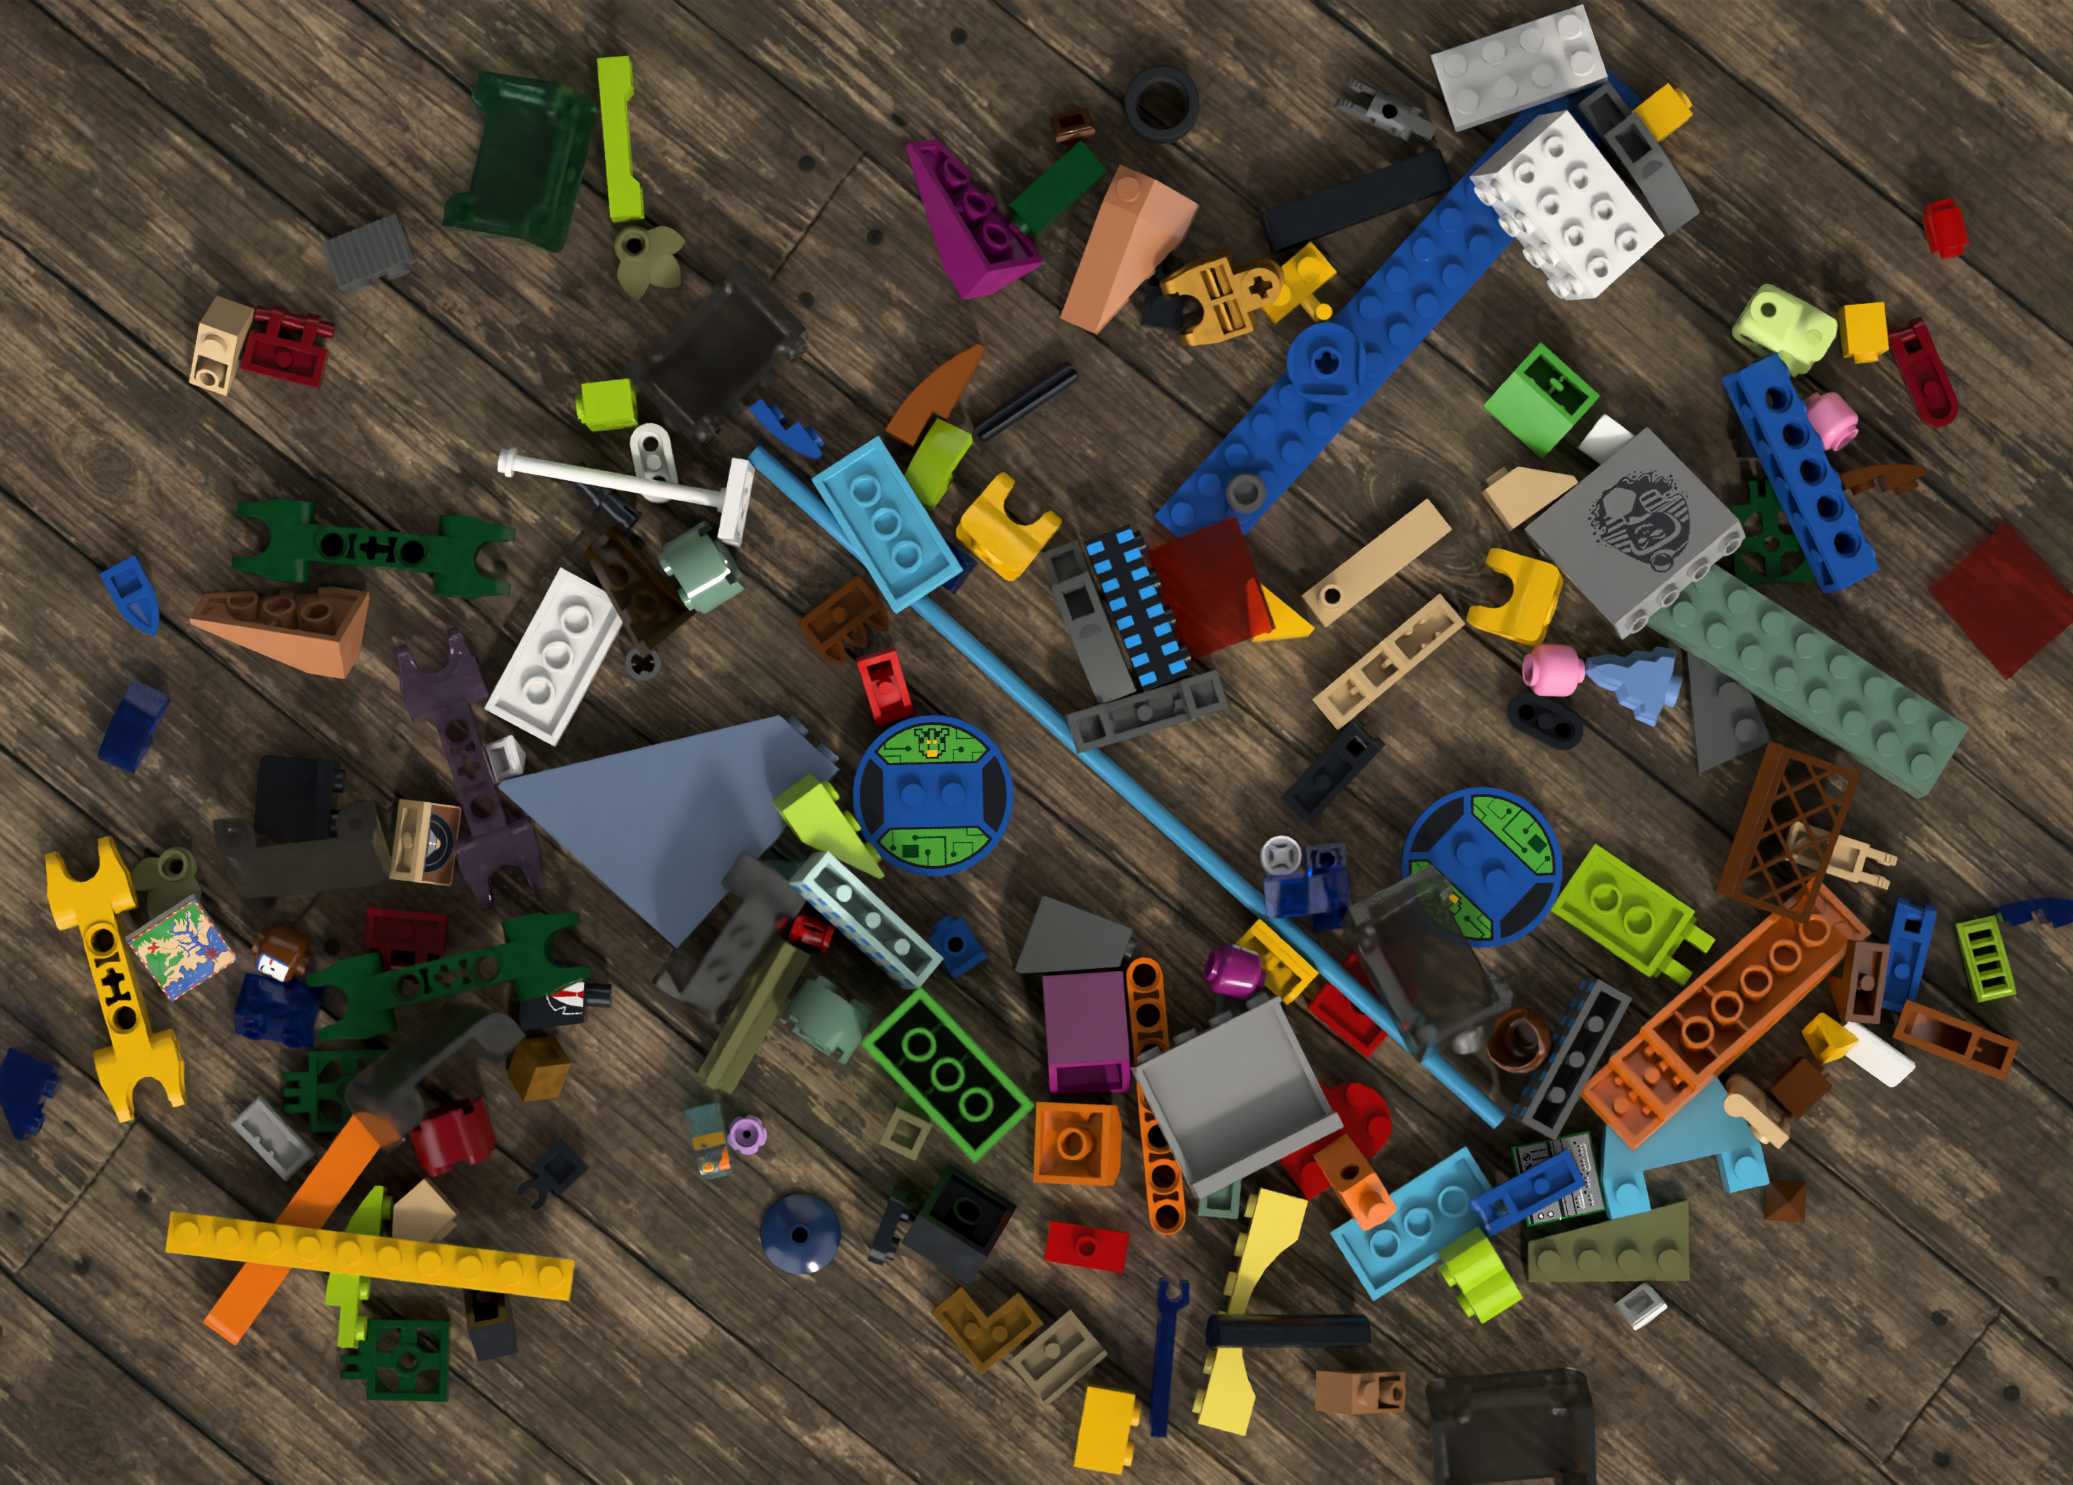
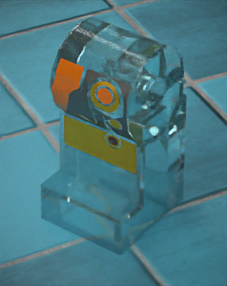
M721 1101L685 1109L684 1116L692 1147L695 1149L702 1181L734 1174Z

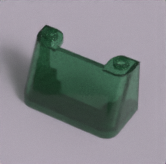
M479 70L477 82L472 90V101L475 104L476 110L486 116L487 119L469 192L456 191L446 201L442 226L455 231L527 248L558 253L565 246L594 131L597 115L594 101L559 82Z

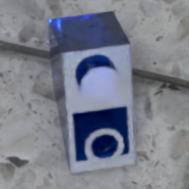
M11 1047L0 1068V1103L14 1138L26 1141L30 1139L31 1135L37 1136L44 1124L46 1114L42 1113V1109L47 1098L53 1099L60 1087L62 1077L58 1075L61 1066L18 1047Z

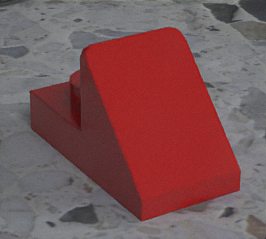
M895 647L856 658L876 726L915 715Z

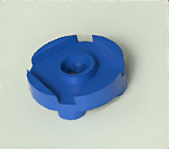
M1317 323L1305 329L1293 341L1286 357L1287 375L1296 393L1304 396L1309 401L1319 404H1333L1351 396L1363 381L1367 369V356L1361 342L1358 341L1357 337L1350 330L1336 323ZM1325 352L1330 353L1331 360L1338 362V367L1331 368L1330 374H1322V369L1315 366V360H1320Z

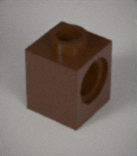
M1798 1057L1765 1091L1792 1119L1799 1120L1833 1086L1826 1080L1830 1073L1817 1059L1813 1057L1808 1061L1805 1057Z

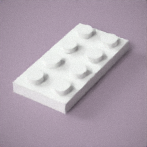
M1583 4L1431 55L1456 132L1608 82V76Z
M560 567L484 709L556 747L623 624L606 592Z

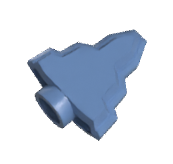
M1658 646L1651 652L1635 650L1625 658L1612 654L1589 657L1585 663V674L1598 687L1613 691L1619 705L1633 710L1635 720L1655 727L1663 705L1671 708L1674 707L1683 678L1673 674L1677 650Z

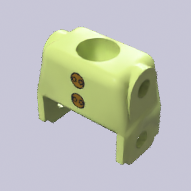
M1763 284L1751 297L1732 328V335L1760 357L1777 352L1780 359L1788 366L1790 376L1795 379L1797 374H1806L1814 362L1819 361L1824 356L1837 334L1838 324L1834 318L1811 304L1774 285Z

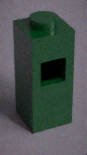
M1082 141L1078 142L1009 204V210L1013 214L1009 217V220L1023 236L1030 232L1037 239L1107 176L1108 170Z

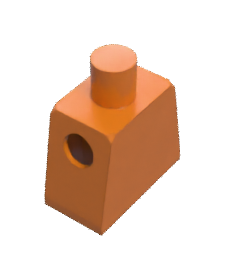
M1344 1134L1313 1155L1344 1208L1363 1231H1368L1375 1225L1384 1223L1390 1215L1396 1212L1397 1207L1377 1174L1347 1134ZM1352 1166L1357 1176L1351 1180H1344L1342 1177L1343 1171Z

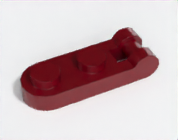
M1919 316L1908 321V326L1898 330L1895 327L1888 329L1889 351L1893 356L1919 419L1930 428L1937 429L1947 426L1958 415V399L1924 320ZM1915 340L1920 350L1908 355L1904 344Z

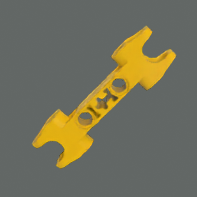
M112 836L98 839L100 868L95 876L86 882H79L72 878L59 852L55 851L44 856L47 873V897L55 923L60 931L78 925L81 931L89 965L112 1041L111 1046L94 1050V1062L101 1087L108 1096L120 1123L135 1119L133 1089L137 1082L144 1077H153L161 1082L173 1107L185 1105L188 1102L185 1086V1062L176 1033L173 1028L153 1033L119 914L138 908V897L129 869L125 865ZM104 929L109 930L114 936L113 947L107 952L101 951L96 944L97 935ZM113 969L116 973L124 974L125 980L119 982V989L121 995L130 994L131 1000H120L113 1003L112 997H120L118 987L108 984V978L113 976ZM126 1006L133 1009L136 1014V1022L130 1029H124L118 1022V1014Z

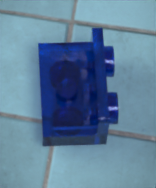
M245 973L234 1011L235 1033L241 1034L250 1040L266 1039L281 1042L291 1048H313L316 1040L315 1029L325 997V988L308 987L307 984L292 981L281 982L275 978Z

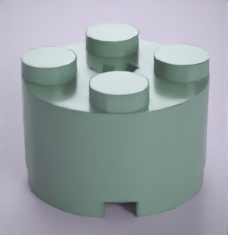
M705 520L662 547L663 553L659 554L657 558L667 575L671 576L674 574L681 584L682 588L678 590V594L690 611L695 609L697 612L701 611L707 614L747 589V586L744 582L736 581V579L742 576L738 565L722 540L717 538L712 541L706 533L713 528Z
M820 975L815 981L806 979L779 1020L785 1024L790 1019L796 1024L791 1030L793 1033L828 1057L834 1051L841 1054L837 1062L845 1065L872 1027L873 1023L868 1019L872 1011L854 998L847 1002L836 995L839 988Z

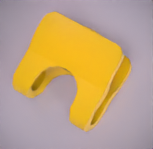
M1001 472L962 515L960 523L955 530V537L1007 581H1014L1019 578L1054 536L1062 523V519L1053 511H1049L1030 525L1024 526L1012 522L1005 513L1004 501L1009 496L1015 480L1007 473Z
M1491 548L1486 563L1496 572L1511 578L1514 585L1513 595L1509 602L1502 607L1471 606L1466 621L1477 629L1530 647H1536L1543 643L1555 613L1564 581L1562 575L1553 564L1500 548Z

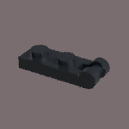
M1358 717L1344 729L1280 797L1308 825H1311L1386 745L1378 736L1373 738L1363 728L1365 724ZM1351 740L1363 749L1357 758L1344 748Z

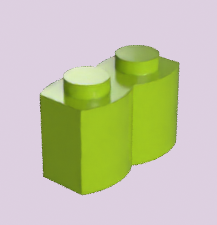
M1476 1227L1437 1252L1443 1261V1264L1437 1268L1449 1287L1457 1284L1462 1294L1458 1295L1456 1299L1468 1318L1475 1314L1483 1324L1523 1299L1491 1243L1479 1227Z

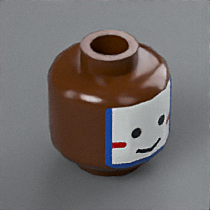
M280 922L274 924L271 928L264 926L250 952L255 957L254 965L258 970L281 982H288L296 973L303 976L314 956L307 952L310 945L308 936Z

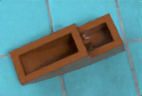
M976 344L954 356L932 372L899 407L885 429L886 434L914 449L932 415L947 422L985 354V347Z
M1907 999L1892 1035V1038L2001 1081L2006 1080L2019 1042Z

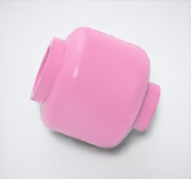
M1816 392L1804 401L1808 411L1807 417L1814 431L1822 438L1825 446L1824 451L1833 449L1835 452L1839 451L1857 435L1858 415L1838 393L1828 392L1821 396Z
M1539 644L1533 648L1531 654H1527L1524 658L1522 668L1523 680L1526 685L1530 686L1533 693L1539 696L1566 697L1571 695L1578 683H1582L1584 680V661L1578 659L1575 649L1569 645Z

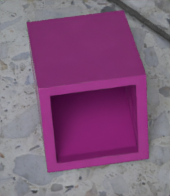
M1100 968L1091 973L1084 974L1058 971L1051 974V976H1042L1050 1097L1130 1092V1057L1123 971L1114 972L1112 969Z

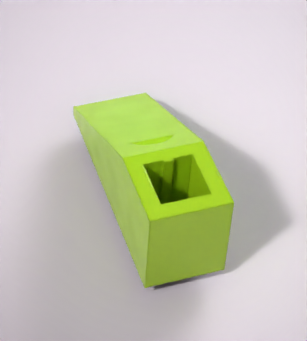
M809 773L771 801L790 830L803 843L820 851H829L835 858L876 878L881 879L885 876L877 865L882 860L881 856L870 842H865L864 844L861 842L856 834L861 830L859 824L848 810L841 813L835 804V801L840 797L827 779L820 782Z

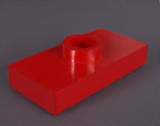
M1050 1220L1044 1261L1123 1274L1130 1233Z

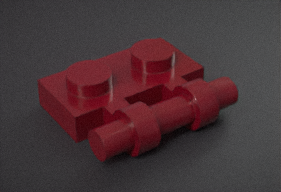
M258 305L254 320L268 323L266 334L254 331L249 332L240 369L245 372L320 390L330 351L315 346V342L318 336L333 339L336 323L323 321L322 316L311 313L308 316L287 312L286 307L274 305L273 308ZM283 327L303 332L301 343L280 338Z
M368 907L364 948L380 949L379 952L382 954L385 972L429 962V954L446 955L449 915ZM393 951L416 952L415 964L393 962ZM409 975L405 979L413 980L414 985H419L418 979L414 975Z

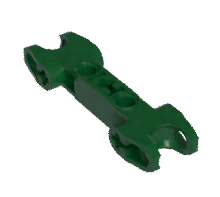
M274 499L237 504V514L239 516L257 519L266 523L270 528L271 540L268 548L260 555L232 557V570L255 574L275 582L308 584L310 563L434 574L432 595L460 599L510 596L511 584L482 576L478 571L476 559L479 551L489 543L515 541V528L492 524L476 517L440 515L438 536L315 525L316 504L311 502ZM333 535L341 536L344 541L343 550L336 556H328L324 548L326 540ZM374 539H376L377 543L382 547L394 549L395 562H391L393 556L389 553H376L375 559H372L371 555L365 552V547L372 546ZM393 540H397L395 547L393 545ZM411 543H421L424 548L423 558L417 563H407L404 558L405 548Z
M579 912L530 914L501 922L506 942L504 944L385 972L381 952H374L340 960L330 967L306 976L308 987L336 985L344 991L348 999V1011L343 1019L318 1030L320 1041L346 1038L369 1039L397 1032L399 1030L394 1012L395 1009L512 981L515 983L520 1002L557 994L576 983L593 978L591 966L563 968L555 962L551 955V943L556 934L581 923ZM491 956L497 963V970L493 977L487 979L482 975L480 965L485 957ZM448 969L453 971L467 970L469 977L454 978L451 980V983H444L442 980V976L448 974ZM409 975H414L419 982L418 992L412 997H408L403 990V982Z

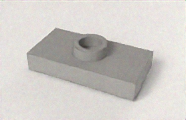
M262 1095L258 1096L230 1123L285 1182L293 1177L317 1154Z

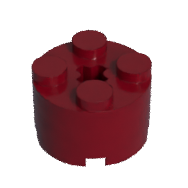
M476 1096L472 1105L469 1098H465L426 1112L428 1120L419 1122V1124L416 1117L405 1123L422 1170H427L430 1177L451 1171L453 1164L464 1159L467 1160L468 1164L483 1161L491 1157L490 1152L495 1150L494 1146L498 1143L482 1096Z

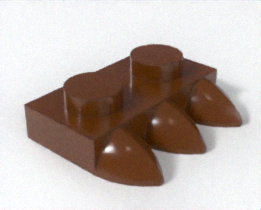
M858 574L798 621L796 625L825 660L833 664L845 665L846 653L841 640L844 639L847 643L858 648H866L867 633L863 623L865 622L876 630L888 631L889 618L884 605Z

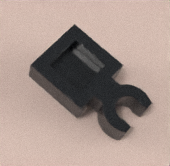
M1162 261L1156 267L1157 271L1154 273L1159 286L1147 285L1140 326L1180 332L1186 295L1179 296L1178 292L1167 295L1163 294L1160 282L1167 276L1162 272ZM1179 262L1177 270L1183 267L1184 263Z
M560 1139L532 1166L540 1176L536 1180L530 1179L523 1182L518 1187L517 1193L521 1195L528 1188H535L539 1192V1199L531 1208L537 1210L547 1202L548 1191L551 1188L561 1196L590 1167L563 1139Z

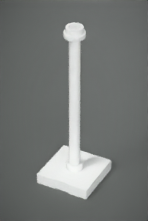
M515 447L501 449L498 460V472L505 473L506 477H513L514 471L717 507V512L722 513L718 538L726 545L741 547L755 468L748 460L732 458L727 488H721L719 492L517 455L518 450Z

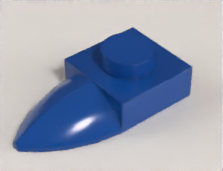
M134 555L99 575L124 618L135 628L155 636L158 631L160 616L158 601L155 595L156 590L140 560Z

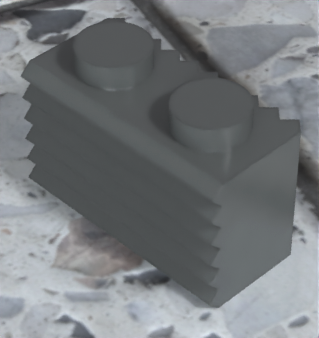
M391 214L381 220H376L373 223L361 226L321 243L338 287L342 292L349 289L351 294H357L373 287L371 280L387 275L388 280L406 275L411 271L409 265L417 263L401 220L396 214Z

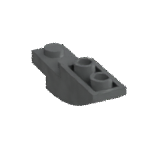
M1609 81L1575 106V109L1622 170L1620 172L1621 176L1667 237L1700 213L1688 189L1658 142L1638 114L1630 111Z
M1078 539L1041 553L1040 555L1051 581L1056 601L1098 704L1108 703L1136 692V687L1113 626L1107 616Z

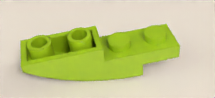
M375 1186L351 1218L345 1230L346 1233L390 1238V1236H384L385 1220H392L394 1206L393 1196H387L388 1188ZM330 1272L324 1305L341 1307L337 1347L358 1349L359 1340L365 1341L367 1316H361L362 1300L369 1299L371 1277Z

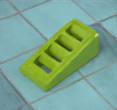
M1993 915L1955 924L1972 1001L1983 1002L2017 994L1996 916ZM1989 930L1990 937L1974 941L1969 940V933ZM1992 945L1994 953L1974 957L1972 949ZM1996 961L1997 969L1978 972L1977 965ZM2000 978V985L1983 988L1982 980Z

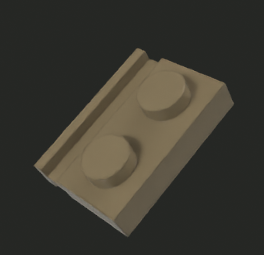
M1069 1308L1011 1357L1009 1362L1043 1403L1048 1406L1108 1355V1352Z

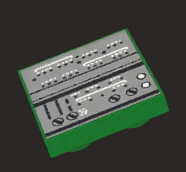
M1590 1131L1560 1136L1556 1140L1550 1138L1510 1147L1515 1175L1564 1149H1568L1587 1184L1526 1217L1527 1227L1606 1210Z

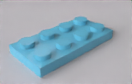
M879 436L811 479L896 614L964 571Z
M1463 1146L1391 1192L1389 1196L1397 1210L1384 1223L1375 1225L1368 1231H1363L1355 1220L1350 1218L1329 1233L1371 1299L1375 1301L1439 1260L1438 1251L1476 1227L1481 1229L1483 1223L1478 1213L1471 1211L1467 1201L1492 1189L1467 1147ZM1500 1200L1491 1204L1498 1217L1507 1213Z

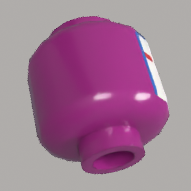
M1225 943L1218 950L1213 949L1206 960L1203 976L1204 979L1208 980V985L1212 992L1239 1001H1245L1254 991H1261L1266 980L1267 971L1262 968L1259 953L1234 944Z

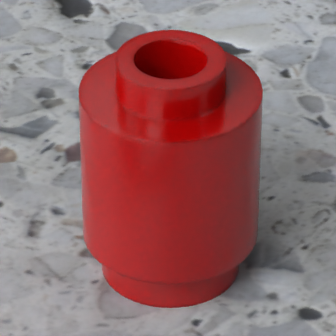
M1954 198L1923 206L1925 216L1922 217V222L1931 255L1940 254L1941 260L1965 254L1963 247L1969 245L1970 240L1961 207H1956Z

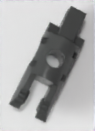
M1348 75L1344 83L1346 87L1355 93L1370 98V103L1367 109H1364L1350 100L1337 98L1334 108L1406 142L1410 136L1426 143L1431 141L1437 125L1419 117L1421 109ZM1382 108H1389L1393 112V118L1388 119L1384 117Z

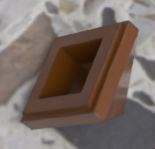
M1086 108L1050 118L1057 143L1074 147L1078 142L1082 141L1084 143L1095 134L1089 110Z
M1769 1180L1770 1184L1765 1185L1764 1220L1805 1222L1807 1182Z

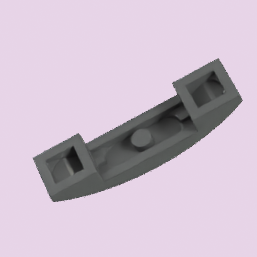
M1213 670L1065 716L1077 754L1209 715L1227 709L1229 706L1218 671Z

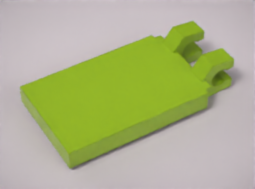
M1596 843L1550 910L1648 978L1651 976L1658 978L1660 973H1663L1681 987L1686 984L1693 972L1671 958L1679 945L1685 940L1706 954L1716 940L1694 925L1697 921V918L1693 916L1696 911Z

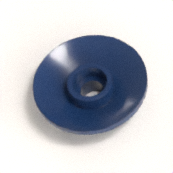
M808 1194L789 1195L777 1201L766 1213L761 1225V1243L768 1259L781 1270L792 1274L813 1273L825 1267L835 1256L841 1240L840 1223L833 1209L822 1199ZM797 1227L806 1229L808 1233L807 1240L801 1243L796 1242L792 1236L793 1230Z

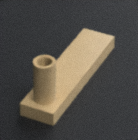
M1427 498L1304 593L1301 598L1324 628H1326L1452 529Z

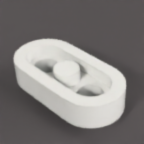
M654 423L643 424L636 428L630 439L636 477L647 479L663 477L666 479V482L679 484L671 440L666 430ZM648 438L658 440V448L653 452H648L644 449V442ZM642 494L645 499L656 504L666 503L671 500Z

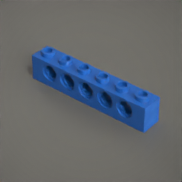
M1778 353L1760 357L1721 377L1822 593L1841 591L1880 570L1875 560V550L1870 542L1865 539L1859 527L1858 514L1853 506L1848 503L1842 491L1841 478L1836 470L1831 467L1824 453L1825 446L1823 440L1814 431L1807 417L1806 404L1797 395L1790 381L1789 368L1780 359ZM1766 392L1772 397V408L1766 402ZM1784 428L1790 436L1789 444L1783 438ZM1801 464L1807 472L1806 480L1800 474ZM1818 500L1824 507L1823 516L1820 515L1817 509ZM1835 536L1841 543L1840 552L1837 551L1834 545Z

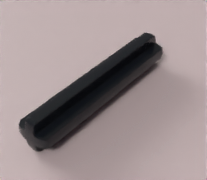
M1065 362L975 422L973 430L982 442H987L1077 382L1079 379L1077 371L1070 362Z

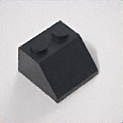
M949 1164L901 1243L970 1285L994 1248L1017 1206Z

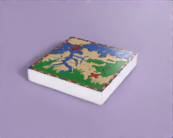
M194 893L125 937L127 944L171 1003L239 960L236 951Z

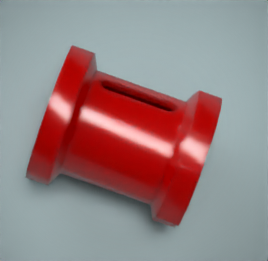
M799 908L788 942L794 944L799 941L820 949V953L826 955L836 927L831 922L806 915V911Z

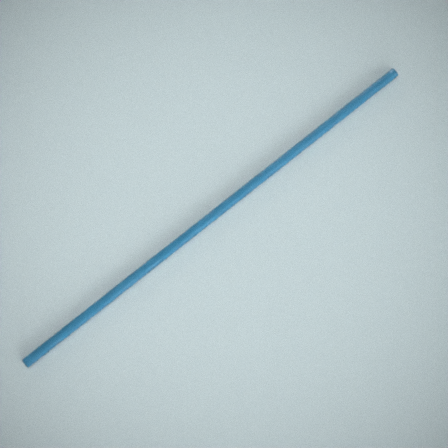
M759 445L749 455L747 460L863 563L827 504ZM926 594L909 605L1246 908L1260 918L1293 950L1493 1129L1501 1123L1507 1113L1104 752L1097 748L1077 754L1067 719Z

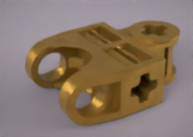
M1228 248L1195 259L1165 277L1160 282L1163 294L1167 295L1178 292L1179 296L1191 295L1197 298L1203 306L1204 314L1196 319L1197 323L1179 332L1182 344L1185 346L1219 343L1254 331L1257 319L1253 310L1269 306L1277 300L1284 284V272L1282 267L1270 258H1259L1237 266L1231 249ZM1257 276H1261L1263 281L1270 280L1269 287L1265 289L1262 283L1255 284Z

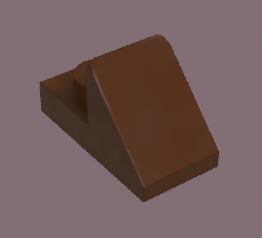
M1847 940L1843 975L1827 976V982L1840 1020L1870 1024L1880 1023L1890 944Z

